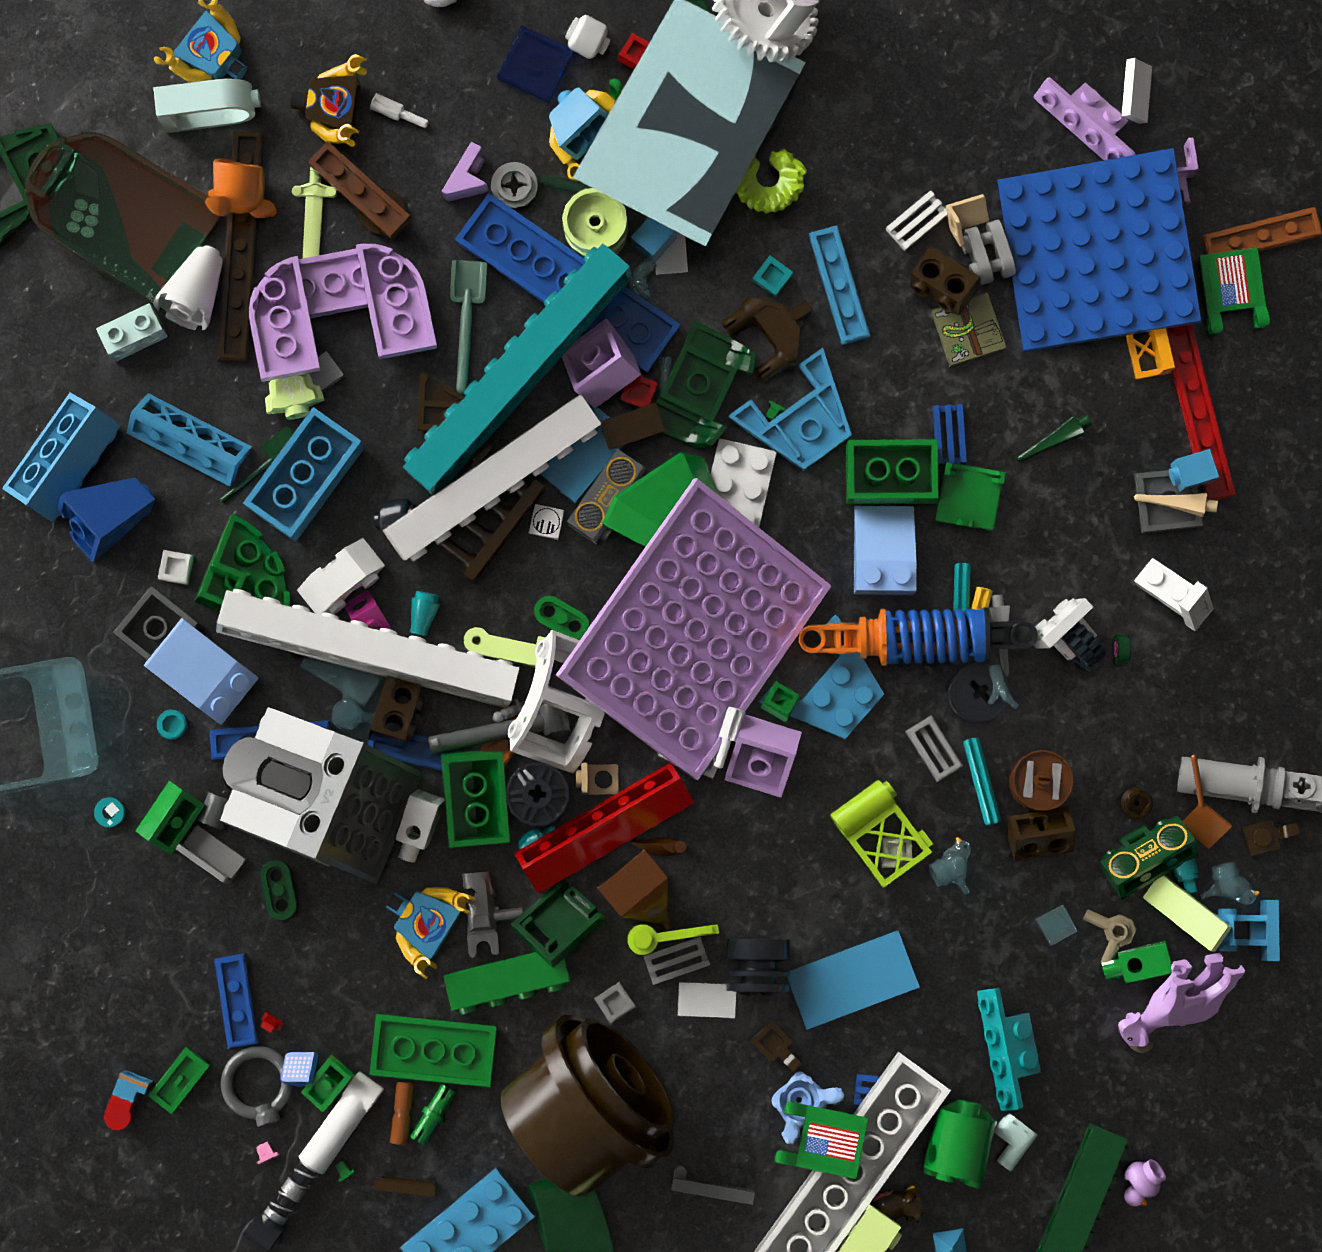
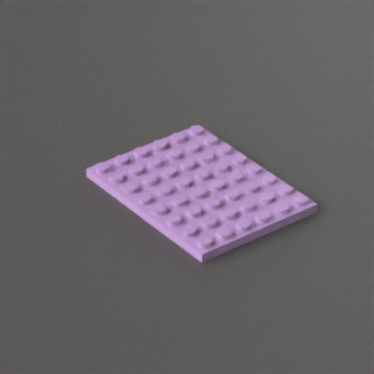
M693 479L559 669L556 676L691 778L698 780L720 748L723 737H720L719 734L728 707H735L744 712L747 710L831 588V585L699 479Z

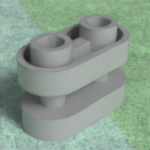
M999 220L986 223V233L980 234L976 226L964 230V245L962 249L964 254L969 253L972 264H969V270L980 276V285L993 282V272L1000 271L1003 278L1016 275L1014 260ZM991 244L995 260L989 261L984 245Z

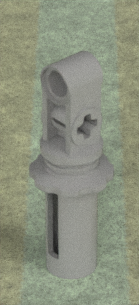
M1182 756L1177 792L1197 795L1191 757ZM1262 757L1258 758L1257 766L1255 764L1248 766L1198 759L1203 796L1248 802L1249 805L1252 804V813H1257L1260 806L1264 804L1271 805L1273 809H1280V806L1322 813V776L1285 771L1284 767L1269 769L1266 767L1265 759ZM1298 788L1302 789V794L1298 793Z

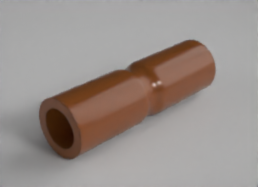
M396 1082L395 1113L392 1119L390 1143L408 1145L411 1122L410 1112L412 1110L415 1083Z

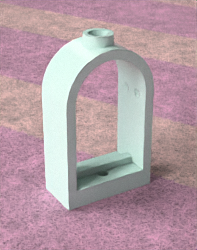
M216 79L153 87L156 116L167 133L244 123L254 118L255 108L261 107L258 89L252 90L251 83L240 79Z

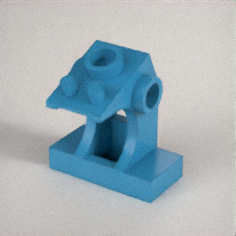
M1260 900V915H1237V909H1218L1217 916L1232 927L1219 945V951H1237V945L1261 946V961H1280L1279 900ZM1234 921H1248L1249 939H1235Z

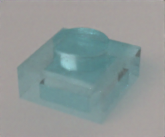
M1060 905L1036 918L1050 946L1078 932L1064 905Z

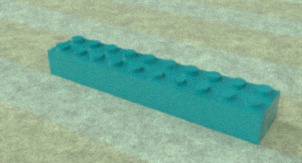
M604 243L598 249L594 246L583 258L585 261L583 266L578 271L573 269L563 281L566 285L558 293L553 291L544 302L546 307L539 315L534 313L524 324L526 328L519 337L513 336L504 346L506 352L499 360L494 358L488 363L484 369L486 374L479 382L474 380L464 391L465 398L459 404L455 402L447 409L444 414L446 419L440 426H432L425 434L424 439L426 441L419 449L414 447L404 458L406 464L403 468L430 494L435 495L451 482L468 463L476 450L485 444L632 279L630 266Z

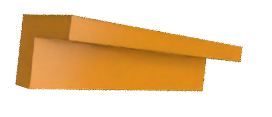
M1166 328L1149 331L1150 337L1145 345L1135 340L1133 334L1126 335L1136 380L1168 374L1175 368ZM1150 342L1152 344L1153 351L1147 347ZM1136 346L1141 349L1138 355L1136 351ZM1144 351L1155 358L1157 369L1141 372L1139 358Z

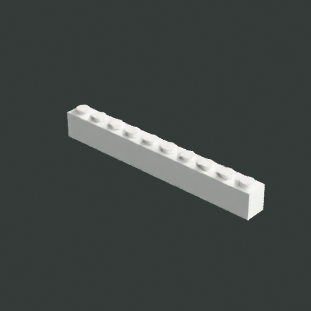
M235 589L233 592L226 590L216 626L217 633L384 677L388 675L421 685L422 687L502 708L509 707L519 667L513 666V663L508 660L496 659V661L485 659L484 655L473 651H468L466 654L455 651V648L448 644L432 645L426 643V640L421 637L409 636V638L398 636L397 632L391 629L381 628L376 630L368 628V625L361 621L353 620L349 623L339 620L338 616L331 613L315 614L304 606L293 605L289 607L281 605L280 601L274 598L264 597L259 599L251 597L249 592Z

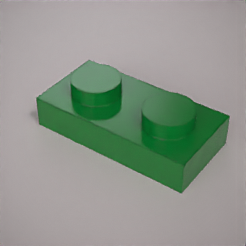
M185 1047L148 1096L172 1115L211 1065L192 1049Z

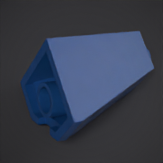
M136 478L64 492L60 495L57 508L62 518H69V524L72 529L69 533L75 544L94 563L151 512L155 498L147 485L141 484Z

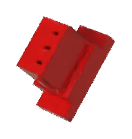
M265 1012L261 1018L263 1023L260 1027L272 1033L276 1029L280 1031L284 1022Z

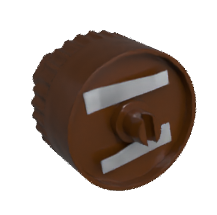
M1037 750L1023 756L1014 764L1011 774H1009V789L1013 799L1016 800L1017 804L1027 808L1029 811H1048L1059 807L1068 799L1073 788V774L1069 764L1063 757L1048 750Z

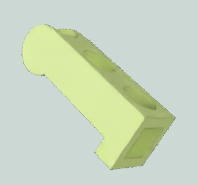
M474 627L466 632L464 645L469 651L478 652L486 658L504 659L514 664L536 668V647L540 640H544L546 637L538 636L537 644H531L489 635L484 629Z

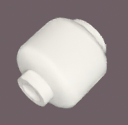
M584 15L580 19L575 17L565 36L568 39V47L588 59L594 58L597 53L603 55L610 43V39L606 37L608 33L607 26L589 15Z

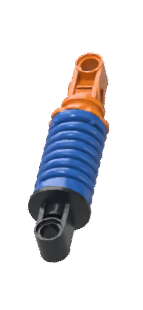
M988 607L966 609L965 612L961 609H956L953 613L950 609H945L942 614L938 609L932 610L930 614L927 610H921L919 615L916 610H910L907 613V618L902 610H898L895 613V617H893L889 610L881 609L878 619L867 620L866 617H860L858 624L828 623L823 625H807L799 633V644L806 652L829 654L859 652L861 659H867V656H879L882 666L898 664L901 658H903L904 663L910 664L913 655L917 664L923 663L924 655H926L928 663H934L936 654L940 663L947 661V654H949L950 662L956 663L958 661V654H960L961 660L964 663L969 662L970 657L974 656L976 662L989 664L992 649H1027L1032 647L1038 639L1037 629L1027 621H991ZM1021 626H1027L1031 631V637L1025 643H1019L1015 638V632ZM810 630L817 631L821 636L820 643L815 647H809L803 641L805 633ZM841 631H843V645H841Z

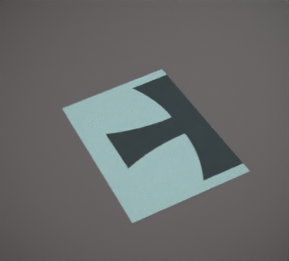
M674 0L573 178L706 246L806 62L796 57L792 60L787 57L784 62L780 63L776 57L770 63L766 55L760 61L756 51H753L748 56L746 46L739 50L737 49V39L730 42L727 40L731 33L730 31L721 32L720 29L724 22H716L715 15L686 0Z

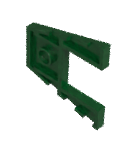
M51 123L17 130L13 134L0 136V154L23 198L22 201L0 211V244L32 217L29 206V186L32 175L41 159L52 148L61 143ZM64 148L57 170L53 198L57 196L61 173L65 160L68 157ZM70 159L67 160L59 193L73 182V176L76 175L75 170L72 172Z

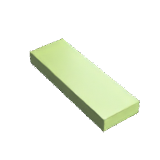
M1165 875L1155 880L1143 896L1146 901L1212 952L1217 950L1232 928Z

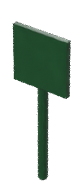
M286 426L261 446V449L269 459L220 498L221 502L227 501L272 464L294 434L289 426Z

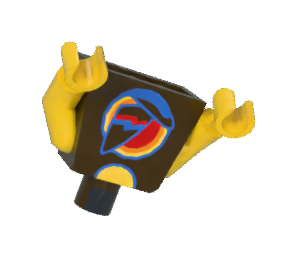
M357 54L352 55L347 63L321 73L317 78H312L308 93L292 92L291 109L306 111L305 119L312 132L330 144L346 143L353 147L355 142L350 138L354 139V133H359L355 126L361 84L358 76L354 75L356 73L362 76L367 74V69L359 67L367 59Z

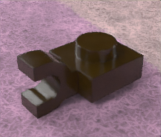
M1272 819L1241 827L1250 856L1280 849L1279 839L1300 834L1297 822L1275 828Z
M773 1020L751 1040V1043L771 1063L779 1057L792 1072L802 1064L787 1049L793 1041Z

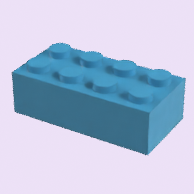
M313 407L243 504L294 542H297L365 446L360 439Z
M497 1166L400 1248L403 1252H493L533 1219L536 1212L500 1167Z

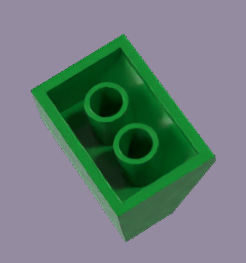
M466 751L442 753L441 761L449 848L509 843L503 752Z

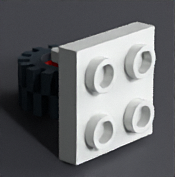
M1073 598L1070 601L1065 599L1053 610L1055 615L1049 621L1044 619L1035 626L1038 632V639L1033 646L1036 649L1054 646L1067 660L1073 659L1077 665H1080L1086 671H1090L1106 656L1104 647L1095 638L1097 634L1083 619L1093 608L1086 598Z

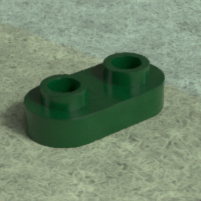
M277 860L270 861L263 866L260 873L266 909L272 918L287 920L294 916L298 908L292 872L286 863ZM275 870H279L282 873L281 880L277 882L272 879V873ZM282 899L288 903L285 911L278 909V902Z

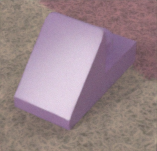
M473 142L469 144L442 189L443 198L448 202L489 191L484 181L472 175L480 171L485 160L482 158V147Z

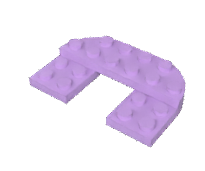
M357 244L356 249L298 259V256H294L275 264L265 273V277L257 288H254L249 305V320L261 381L265 382L321 371L310 318L367 307L369 308L379 359L436 349L437 344L424 283L415 266L407 258L405 259L393 252V249L378 244Z

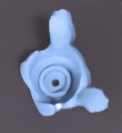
M801 1071L795 1073L789 1082L782 1086L772 1097L773 1106L777 1108L786 1122L785 1129L781 1133L787 1144L797 1142L801 1137L800 1130L803 1128L805 1117L785 1113L786 1102L798 1103L796 1098L801 1097L802 1101L800 1104L826 1109L828 1104L836 1106L843 1100L844 1093L841 1088L822 1089L810 1076L805 1075Z

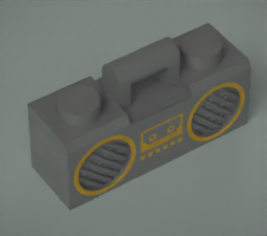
M617 449L568 519V526L595 545H598L601 540L606 542L614 530L605 526L602 522L613 497L647 475V469Z

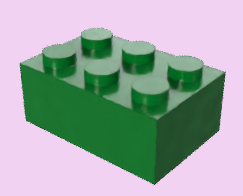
M937 439L847 441L845 446L846 505L935 504L937 502Z

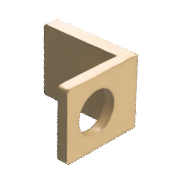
M983 194L946 205L949 228L959 246L964 245L963 229L989 221L986 199Z
M581 763V770H576V788H582L583 795H615L619 793L618 765H588V763ZM600 771H607L612 776V783L607 788H599L595 784V776Z

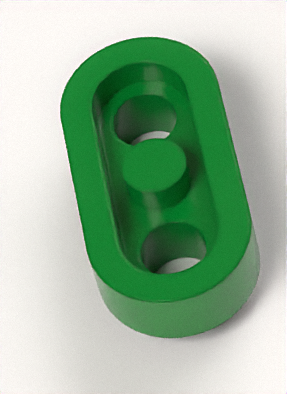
M544 596L535 604L534 614L537 621L550 630L581 640L590 627L586 615L554 596ZM547 607L555 609V614L552 617L544 615V610ZM578 622L581 628L577 632H572L569 629L570 624Z

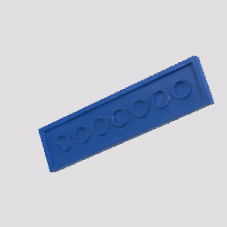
M490 193L487 194L455 239L458 245L483 262H487V265L543 303L553 291L558 293L566 285L563 281L573 269L578 271L585 263L582 256ZM624 287L585 332L590 331L604 319L609 320L634 355L639 369L648 374L680 329L681 324L627 287Z

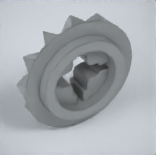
M518 162L506 163L493 174L491 180L492 194L510 208L516 210L518 207L527 206L536 196L537 178L534 172L525 164ZM513 175H515L518 184H523V187L518 188L515 197L511 189L506 188V185L511 184Z

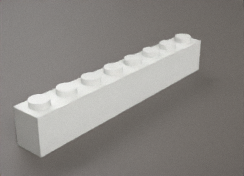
M576 396L383 530L384 534L402 560L410 558L412 562L427 552L425 546L433 541L438 545L450 537L452 534L449 530L458 523L461 527H464L476 518L474 512L481 507L488 510L501 500L498 496L508 489L511 494L523 486L525 483L522 479L532 473L534 476H537L549 467L547 462L557 456L560 460L572 452L573 448L571 445L579 439L584 443L597 434L595 428L601 425L600 421L583 396Z

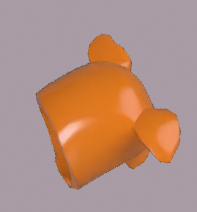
M225 158L213 161L214 185L213 189L208 191V198L205 201V204L212 213L217 216H225L228 212L250 213L255 218L274 217L276 215L275 205L271 201L264 199L265 180L262 166L243 164Z

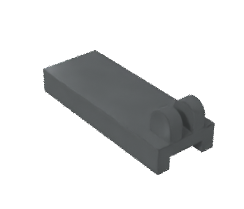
M678 1165L675 1167L672 1191L753 1205L755 1191L752 1189L686 1178L687 1170L685 1166Z

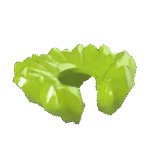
M781 149L779 152L772 151L769 155L770 165L777 169L780 176L777 184L772 187H764L758 183L756 175L760 163L756 156H754L735 191L739 195L740 201L747 203L751 210L754 208L757 212L764 211L766 214L784 210L787 206H790L793 200L797 201L799 193L803 192L804 175L807 173V170L802 162L795 159L793 154L787 152L786 149Z

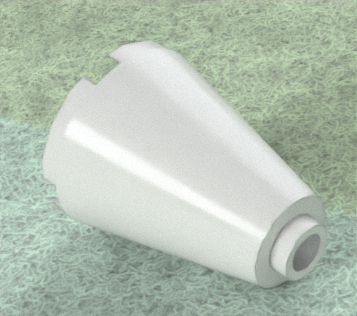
M207 245L197 247L156 295L153 302L155 309L159 311L161 307L167 312L165 317L168 320L182 327L196 330L197 326H202V330H206L211 320L223 259L219 256V251Z

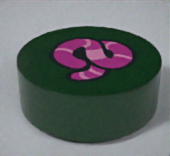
M1126 634L1115 635L1113 638L1112 655L1115 664H1128L1130 661L1131 641Z

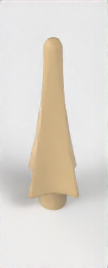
M1207 493L1188 495L1136 494L1134 496L1136 501L1166 506L1203 517L1205 511L1217 512L1218 501L1206 499Z

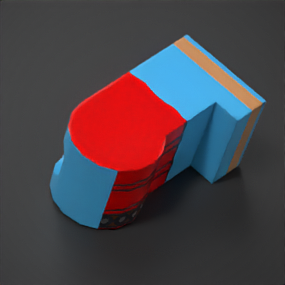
M127 1070L120 1072L104 1114L105 1123L109 1128L118 1131L126 1128L133 1122L135 1117L133 1108L140 1093L145 1095L150 1091L153 1080Z

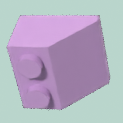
M604 319L576 340L562 356L574 391L582 395L594 408H597L641 375L634 355L607 319Z
M745 714L724 780L781 798L802 732Z

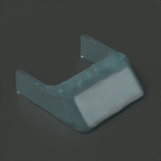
M63 657L0 669V680L23 677L31 684L44 761V771L40 778L1 784L0 794L60 784L92 774L99 765V754L83 664L74 657Z

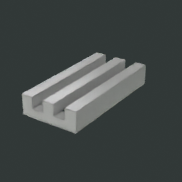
M932 716L905 731L936 782L963 767ZM929 724L954 764L950 768L924 728L926 725ZM915 732H920L943 772L939 773Z
M701 937L643 956L653 985L710 965ZM697 944V951L656 965L652 964V959ZM701 956L702 962L658 977L656 976L655 971Z

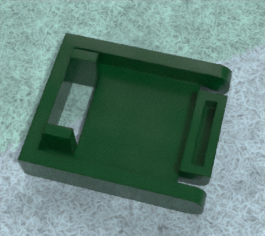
M563 879L557 882L511 923V927L525 943L554 968L601 926L606 917L601 912H597V907L573 886L569 888V883ZM536 928L549 940L545 947L531 935Z

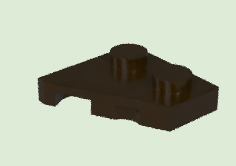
M420 373L417 430L429 431L434 425L439 427L446 419L444 414L447 409L455 402L459 404L465 396L457 393L447 385L432 379L429 375Z

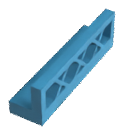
M149 393L131 411L126 431L127 434L228 486H231L235 481L239 465L248 456L252 447ZM150 405L161 413L152 414L145 409ZM172 421H181L187 427H178L172 424ZM206 434L212 437L213 440L205 441L199 438L198 435ZM231 447L239 451L237 456L226 452L224 448Z

